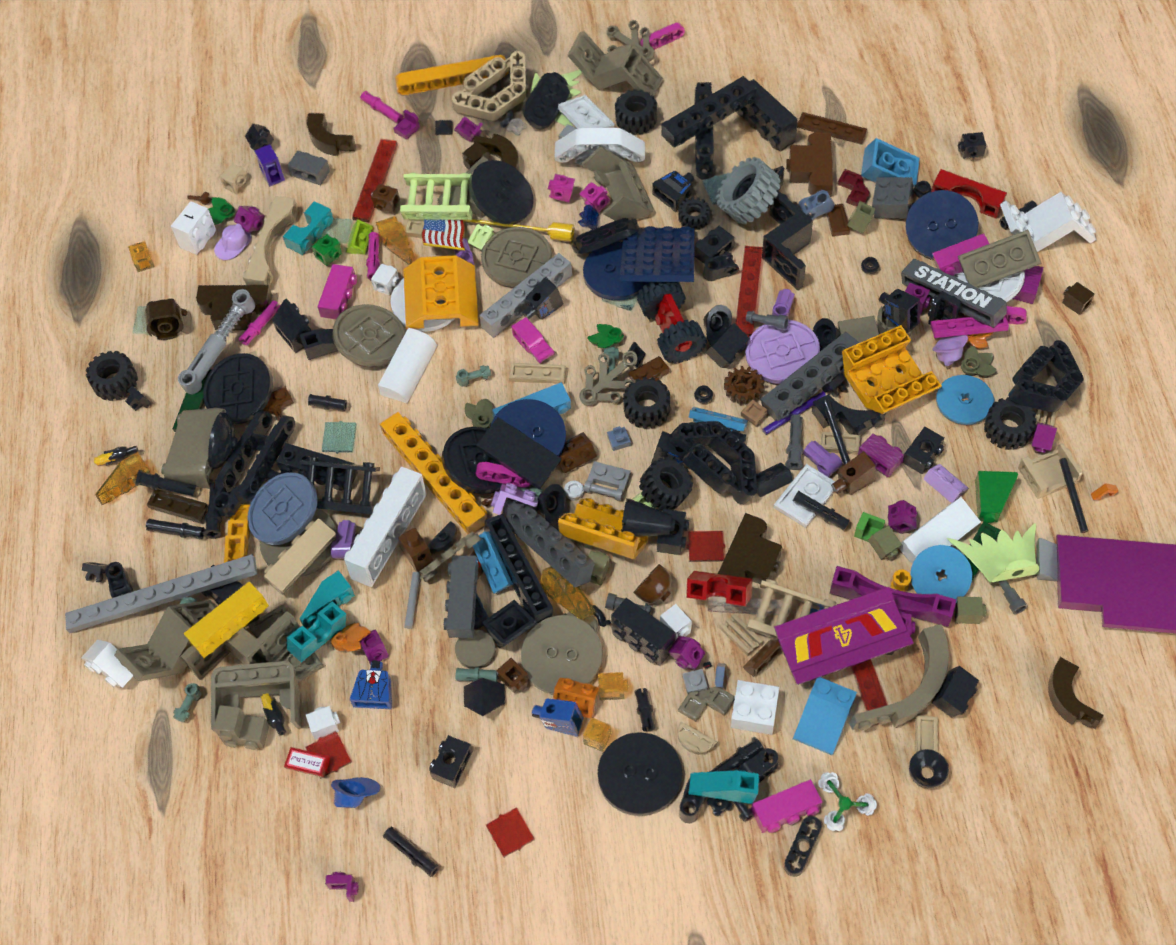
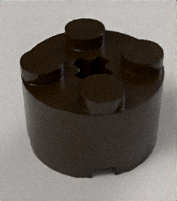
M169 298L147 303L145 321L147 333L151 337L153 335L159 340H170L177 337L180 331H183L184 325L181 308L174 299Z

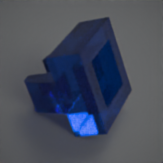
M590 204L584 206V210L579 214L582 220H579L578 223L582 227H589L591 230L597 228L600 214Z

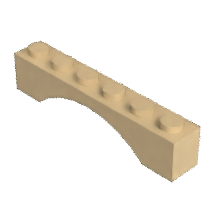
M275 196L273 202L270 203L268 216L264 219V226L259 232L258 242L254 245L253 255L249 258L248 268L243 273V281H245L246 285H269L270 287L273 277L268 266L269 250L279 233L294 223L298 212L294 198Z

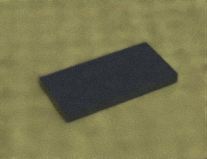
M497 417L476 445L478 450L538 489L542 488L562 459L499 417Z

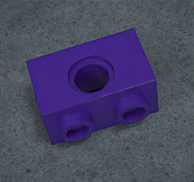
M270 144L254 151L261 173L269 187L285 180L278 157Z

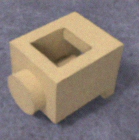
M232 163L220 175L223 188L237 195L238 188L247 180L245 176L247 174L246 169Z

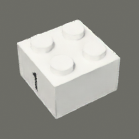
M192 201L189 202L171 225L179 247L196 255L205 247L207 241L216 231L208 208Z
M738 680L731 728L772 735L779 687Z

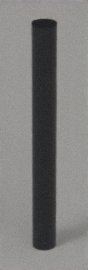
M826 399L822 401L843 465L850 461L830 401Z
M1062 458L1059 460L1075 516L1080 532L1085 533L1089 530L1067 458Z

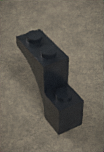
M830 394L813 401L811 412L823 428L830 426L822 401L826 399L830 401L837 423L840 421L849 434L862 435L868 429L882 425L886 413L881 414L873 410H855L845 407L835 401Z

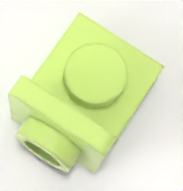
M477 224L468 243L482 250L486 242L494 235V229L486 224L484 227Z

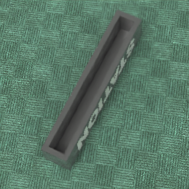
M914 258L901 272L903 285L908 286L909 283L922 286L930 290L929 297L932 299L934 296L938 297L941 291L955 296L961 300L959 312L994 328L1007 314V301L970 283H966L953 275H949L938 268H934L923 261Z

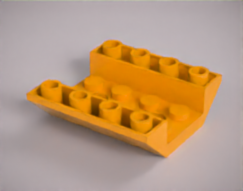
M456 255L420 257L403 269L406 329L424 328V320L460 318V326H479L475 265ZM436 271H443V272H444V273L441 274V275L435 274ZM438 300H444V301H445L444 304H438V303H436V302H437Z
M902 325L842 351L846 379L864 407L881 414L942 387L932 371L922 374L905 348L911 339ZM896 367L900 368L903 371V374L898 373ZM867 380L872 381L874 383V387L870 386L867 383Z
M582 498L576 504L574 513H565L558 520L559 532L563 536L631 559H635L641 553L649 536H634V533L629 531L621 532L624 510L614 509L609 504L601 505L595 503V500L590 498Z

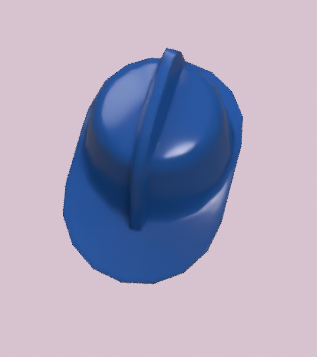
M364 777L334 780L331 783L332 788L335 790L334 805L336 807H358L365 796H371L380 791L378 782Z

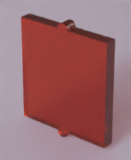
M688 531L689 544H687V549H689V562L724 561L723 549L725 544L723 543V531Z
M337 731L324 738L320 737L318 741L305 747L307 751L330 757L325 776L333 772L337 773L339 769L352 763Z
M517 807L504 815L500 814L497 819L486 824L503 858L516 850L521 851L523 846L535 840Z

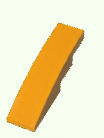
M241 505L236 514L228 520V533L225 536L224 563L247 556L250 537L248 526V510L250 505Z

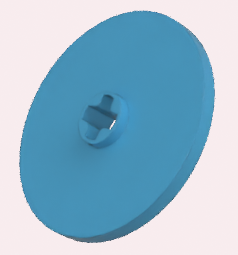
M957 375L946 379L941 384L942 387L937 391L936 403L940 412L947 419L964 425L976 424L986 419L988 410L994 403L993 393L986 383L973 376Z
M936 545L923 550L915 558L911 567V583L917 594H939L956 599L957 596L964 597L971 586L972 569L969 561L959 550L950 546ZM944 570V574L947 577L939 581L936 572Z

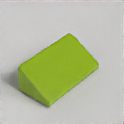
M358 219L352 227L346 253L366 254L369 244V233L373 229L372 225Z

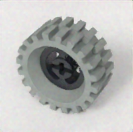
M756 157L752 159L747 158L746 162H739L738 167L735 165L732 168L733 171L731 173L728 172L726 175V180H722V187L718 188L717 191L719 193L716 195L717 205L738 223L746 224L747 221L752 222L754 217L758 219L761 216L760 213L762 211L765 213L768 210L766 207L772 205L774 202L772 200L773 197L778 195L776 190L780 189L778 174Z

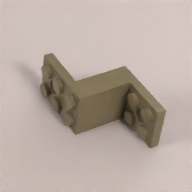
M582 31L579 32L567 55L598 91L627 80L637 91L641 89L655 96L663 79L633 43L604 54L588 34Z
M210 600L168 606L147 644L117 649L114 656L139 682L181 674L187 667L181 655L192 646L183 633L217 606Z
M286 611L258 639L244 628H241L229 640L222 643L205 658L193 646L189 647L181 655V658L199 680L209 673L230 652L244 664L278 662L288 652L287 637L300 627L293 615Z

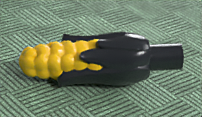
M120 446L104 451V454L94 458V463L96 465L106 464L108 466L113 463L122 462L130 458V455L139 453L137 446L130 448Z
M268 693L263 694L261 701L267 722L272 728L277 730L279 736H282L286 733L283 726L284 716L278 708L276 701Z

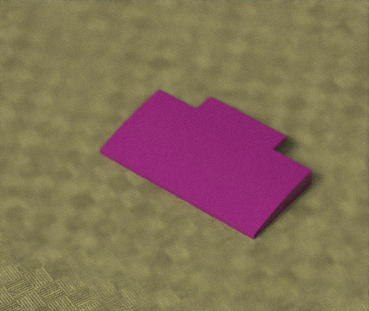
M1056 535L1059 609L1101 612L1102 627L1176 634V544Z

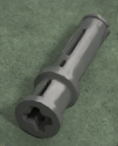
M792 415L790 418V442L786 448L788 458L785 466L790 470H799L803 466L801 461V455L803 454L801 446L803 417Z

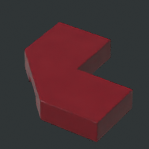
M844 169L837 185L852 190L846 203L857 206L859 201L866 203L870 192L865 186L862 176Z

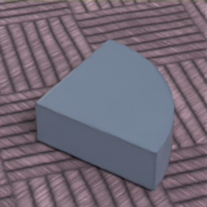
M724 663L717 664L715 687H723Z

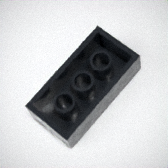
M752 79L750 82L756 87V100L741 108L737 113L751 127H754L762 137L767 139L771 146L782 151L796 142L798 118L756 80Z

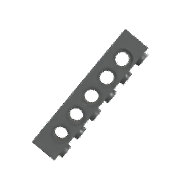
M844 332L760 399L762 406L767 409V413L776 421L787 417L789 413L801 406L804 401L816 394L819 389L830 383L833 378L844 371L842 351L860 342L847 332Z
M517 500L505 502L503 515L513 533L574 587L590 582L595 562L528 504Z

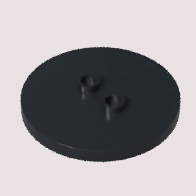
M489 160L479 164L472 172L469 179L470 194L475 205L485 216L495 222L511 225L523 221L529 215L533 207V192L526 178L515 167L502 161Z
M239 353L223 359L211 370L206 379L203 391L206 408L225 409L233 425L250 421L257 411H262L270 400L273 390L271 371L261 359L252 354Z
M466 427L453 433L444 445L442 464L446 474L459 487L473 493L490 494L500 491L502 483L482 480L476 476L478 463L489 462L501 465L476 448L477 443L487 432L488 428Z
M636 732L617 738L605 749L598 764V783L603 796L615 809L628 815L647 816L660 812L672 803L681 787L682 766L678 754L667 741L650 733Z

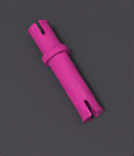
M368 91L362 92L360 99L369 104L373 110L381 112L396 124L404 119V115L385 104L381 98L373 96Z
M377 232L369 233L368 259L366 260L368 267L367 278L369 280L372 279L380 266V235Z
M273 300L261 315L248 325V329L239 337L240 342L244 340L242 344L248 346L252 339L261 333L262 328L271 320L281 306H276L278 302Z

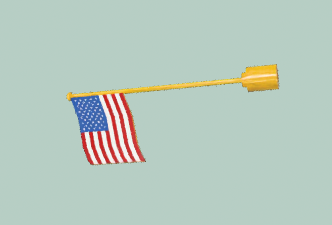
M477 219L424 220L422 242L426 246L464 250L463 221L505 227H526L536 231L547 232L551 240L567 242L573 241L575 227L574 224L552 222L548 228L517 224L507 225Z

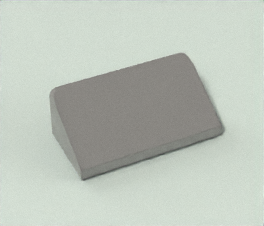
M1039 538L1036 543V561L1039 565L1037 580L1058 581L1057 544Z

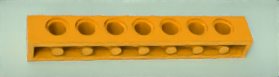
M397 412L381 422L382 434L413 471L422 474L424 484L467 535L472 531L475 533L484 527L485 520L487 519L486 516L488 515L482 505L478 506L471 492L467 493L465 489L459 487L449 478L444 470L441 457L432 452V447L427 441L424 442L421 439V434L416 428L413 430L406 416L402 417Z

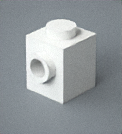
M381 263L371 281L374 290L390 295L400 281L397 269Z
M676 604L660 615V622L675 632V641L678 636L686 637L691 632L692 621Z
M330 706L319 707L314 712L306 714L315 740L339 732L337 724L340 723L336 711L332 712Z

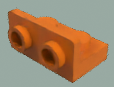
M560 677L554 688L553 699L576 702L583 717L591 719L599 687L589 683L573 681L570 678Z

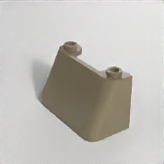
M225 409L184 410L178 415V426L166 463H163L161 469L164 478L210 489V483L213 482V479H209V476L214 468L210 467L208 460L209 439L217 415L220 412L226 413Z

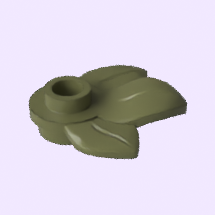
M975 346L965 351L964 360L961 364V369L964 373L991 376L997 371L995 367L991 366L993 353H978Z
M481 399L477 405L466 403L465 415L472 420L473 427L488 428L494 419L493 405L490 400Z

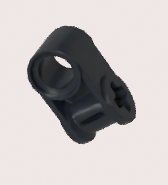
M727 252L708 258L704 264L703 276L708 281H715L736 274L739 271V266L734 263L733 255Z
M119 562L108 564L105 573L111 597L115 598L134 592L128 573Z
M766 748L752 759L744 762L738 768V771L759 774L760 783L777 769L778 754L775 750ZM766 758H767V760H771V759H772V763H770L769 761L765 762V759H766Z
M690 779L686 784L679 808L680 819L688 824L697 820L702 805L706 800L704 796L689 794ZM692 808L694 812L688 814L684 811V809Z

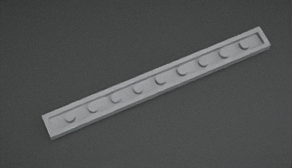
M251 554L65 613L66 630L69 633H73L257 575L256 559Z

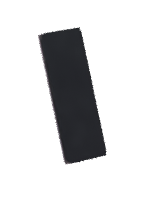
M779 463L756 474L757 494L762 497L791 483L793 479L790 469L784 464Z

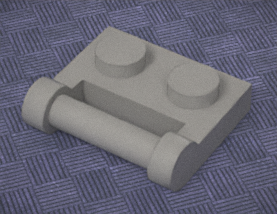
M594 461L584 485V492H595L621 501L631 471ZM594 482H595V483H599V484H603V485H607V486H610V487L618 488V489H617V490H614V489L602 487V486H599V485H595Z

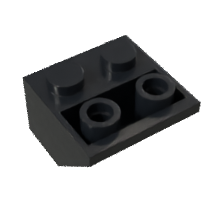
M286 298L283 300L272 321L278 334L294 353H297L304 348L300 334L312 330L308 326L309 321L304 314L301 315L296 304H291Z

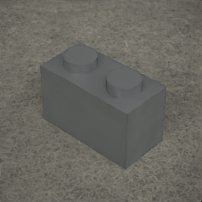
M298 150L288 164L292 177L320 186L330 172L326 159Z

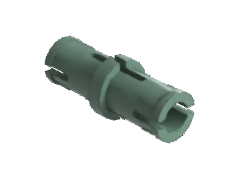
M475 667V669L456 668V681L474 682L480 678L495 682L498 680L496 670H484L479 667Z

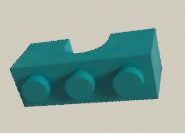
M316 201L304 212L307 224L309 225L306 227L292 225L283 235L286 247L302 256L334 221L331 209Z
M332 601L318 612L317 620L309 629L302 625L287 637V650L302 663L346 627V613Z

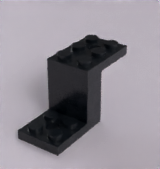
M776 190L778 195L772 199L774 202L770 205V216L780 225L764 235L762 259L798 291L803 288L806 265L794 254L810 244L813 220L809 215L801 211L798 205L793 204L785 194Z

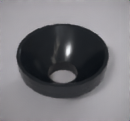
M925 749L918 751L910 760V777L920 787L926 789L937 788L943 784L948 776L949 767L946 759L934 750ZM930 768L933 776L931 778L923 777L921 769Z

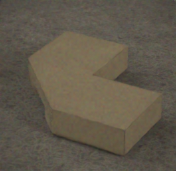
M712 687L699 692H689L678 708V712L696 722L705 707L709 706L725 716L734 702L735 696L720 687Z

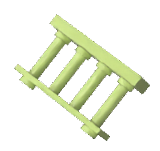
M404 174V179L407 186H410L408 204L401 205L400 207L403 219L472 220L470 205H466L471 174ZM417 186H427L424 205H415ZM434 186H444L443 202L441 205H432ZM451 186H461L459 205H449Z

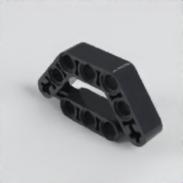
M1056 340L1049 348L1046 346L1038 347L1013 376L1012 380L1015 386L1011 389L1008 396L1012 402L1048 412H1057L1084 380L1067 344L1061 340ZM1048 364L1057 385L1051 386L1033 380Z
M721 422L681 423L670 434L669 441L671 444L685 451L683 462L714 491L724 493L728 490L739 504H746L757 493L755 456L753 451ZM704 446L712 448L731 466V470Z

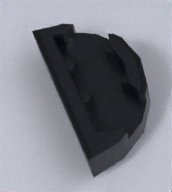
M450 521L427 545L432 554L443 549L446 551L454 545L457 540L455 524Z

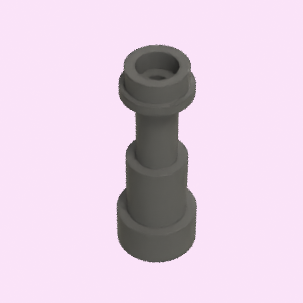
M748 311L746 315V322L751 324L754 321L761 322L768 326L777 327L780 330H786L788 326V316L786 315L775 316L767 314V316L755 314V311Z
M1007 580L995 582H998L1002 587L1004 596L1009 602V608L1013 614H1019L1028 607L1024 599L1019 597L1016 590L1011 588Z
M609 593L605 608L610 610L617 609L624 598ZM645 603V606L636 604L650 614L651 605Z

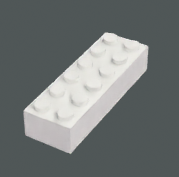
M401 466L399 471L393 475L390 486L384 490L382 499L374 506L371 517L365 521L364 528L356 536L351 550H348L345 554L344 560L352 580L370 587L375 583L399 542L398 537L404 534L427 495L422 474Z

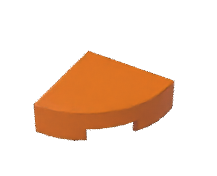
M1105 483L1090 495L1093 500H1101L1102 496L1107 494L1112 496L1119 490L1116 485Z

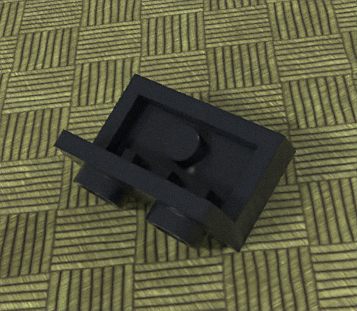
M941 291L938 297L934 296L930 303L932 307L928 313V324L931 325V321L936 319H957L961 300L944 291Z

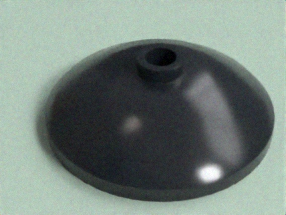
M220 412L217 415L209 439L208 460L210 467L218 469L228 460L238 443L232 420L225 412Z

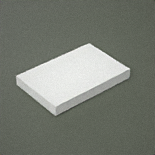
M586 95L566 101L558 106V109L577 128L615 127V124Z
M806 464L775 502L773 508L806 528L817 514L792 501L797 491L799 490L824 505L835 492L831 487V484L835 481Z

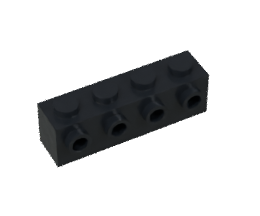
M285 443L276 461L281 472L299 473L306 478L308 465L300 464V460L307 459V456L319 457V461L355 464ZM316 466L315 482L317 484L325 485L327 467ZM334 469V489L344 490L346 469ZM353 470L352 484L358 474L357 470Z

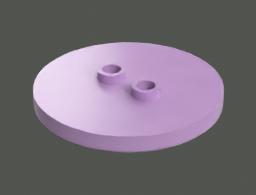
M788 320L786 330H780L777 327L765 324L762 325L749 337L750 339L747 341L745 349L746 361L748 366L751 367V371L757 369V375L762 374V380L775 384H780L820 352L819 341L815 333L806 325L793 320Z

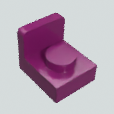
M405 109L403 111L404 119L393 129L394 133L407 140L420 126L418 116Z
M376 629L359 641L370 665L371 661H382L389 657Z

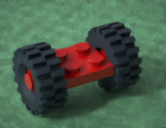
M649 282V285L645 284L643 286L644 289H640L639 294H637V301L644 316L648 319L656 320V324L659 325L662 331L659 335L660 338L657 339V344L664 359L669 363L676 364L677 361L682 363L683 360H691L690 357L692 356L696 357L697 353H701L703 351L702 348L706 347L705 343H707V340L697 321L690 320L689 322L688 320H683L680 314L681 305H684V300H686L680 283Z

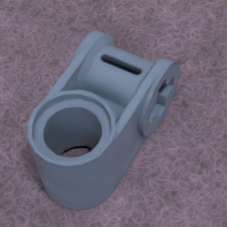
M825 190L803 198L798 203L800 209L806 215H809L812 220L830 212L834 208V202Z

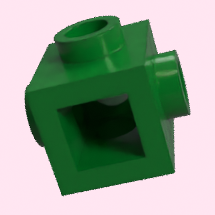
M328 234L320 238L312 246L315 258L326 266L338 259L342 254L340 242Z

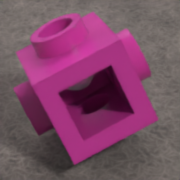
M555 173L554 180L550 179L547 189L551 190L549 197L569 203L575 179Z
M590 182L580 193L585 206L590 210L594 209L598 213L611 201L607 196L608 191L603 186L598 187L593 182Z

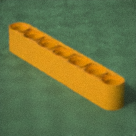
M495 55L399 73L395 77L397 91L400 95H409L463 85L467 76L493 58L500 57L504 61L506 58L503 55Z

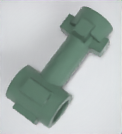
M615 347L604 349V353L608 354L610 359L607 374L615 368V359H619V350Z
M482 365L480 370L469 373L464 369L459 370L456 376L457 384L465 387L471 379L479 377L487 379L491 376L489 366Z
M190 683L185 687L184 691L187 696L181 707L175 708L173 712V718L185 722L189 718L190 713H188L192 702L198 700L202 695L197 684Z

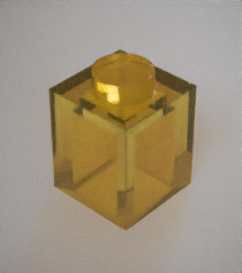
M145 241L128 246L137 272L155 267Z
M623 672L598 673L600 700L624 699V692H628V679L623 680Z
M591 717L583 734L584 745L603 752L611 736V725Z

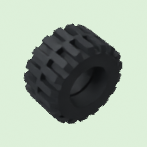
M633 89V91L628 90L626 93L620 94V97L615 102V121L617 126L628 133H632V135H636V133L640 135L643 132H649V129H653L657 122V101L654 99V96L641 89L640 91H637V89Z
M107 351L105 354L104 352L100 353V356L93 358L94 361L89 362L88 365L90 367L86 368V378L95 394L103 400H120V397L123 396L125 398L128 396L127 393H129L127 390L132 385L134 387L137 385L138 376L129 357L124 353L120 354L119 351L114 353ZM117 373L114 377L106 379L109 375Z
M643 377V380L638 378L635 380V383L631 382L623 394L626 419L629 418V422L631 424L635 423V426L638 428L643 426V429H647L648 426L655 428L656 424L660 426L662 421L665 422L670 414V392L667 390V386L665 384L662 385L660 380L655 381V378L652 377L651 379ZM642 400H652L655 402L651 406H642L638 403Z
M1009 397L1006 400L1001 398L998 402L995 401L988 410L984 423V432H987L986 437L991 438L990 442L998 444L997 447L999 448L1003 446L1009 450L1012 447L1014 450L1018 449V446L1023 447L1025 443L1029 442L1037 422V418H1035L1036 413L1032 411V407L1016 404ZM1002 420H1011L1018 425V427L1007 426L1002 422Z
M669 457L664 459L658 458L657 461H653L639 481L641 483L639 485L640 490H642L641 494L643 497H646L645 501L647 503L650 502L652 507H658L662 511L663 509H676L692 491L693 482H691L692 476L688 474L689 470L683 467L684 464L681 462L679 464L676 459L670 460ZM661 480L667 482L671 488L665 486Z

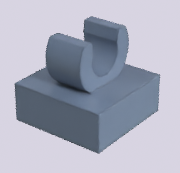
M619 426L607 432V437L613 451L631 446V441L625 427L621 428Z

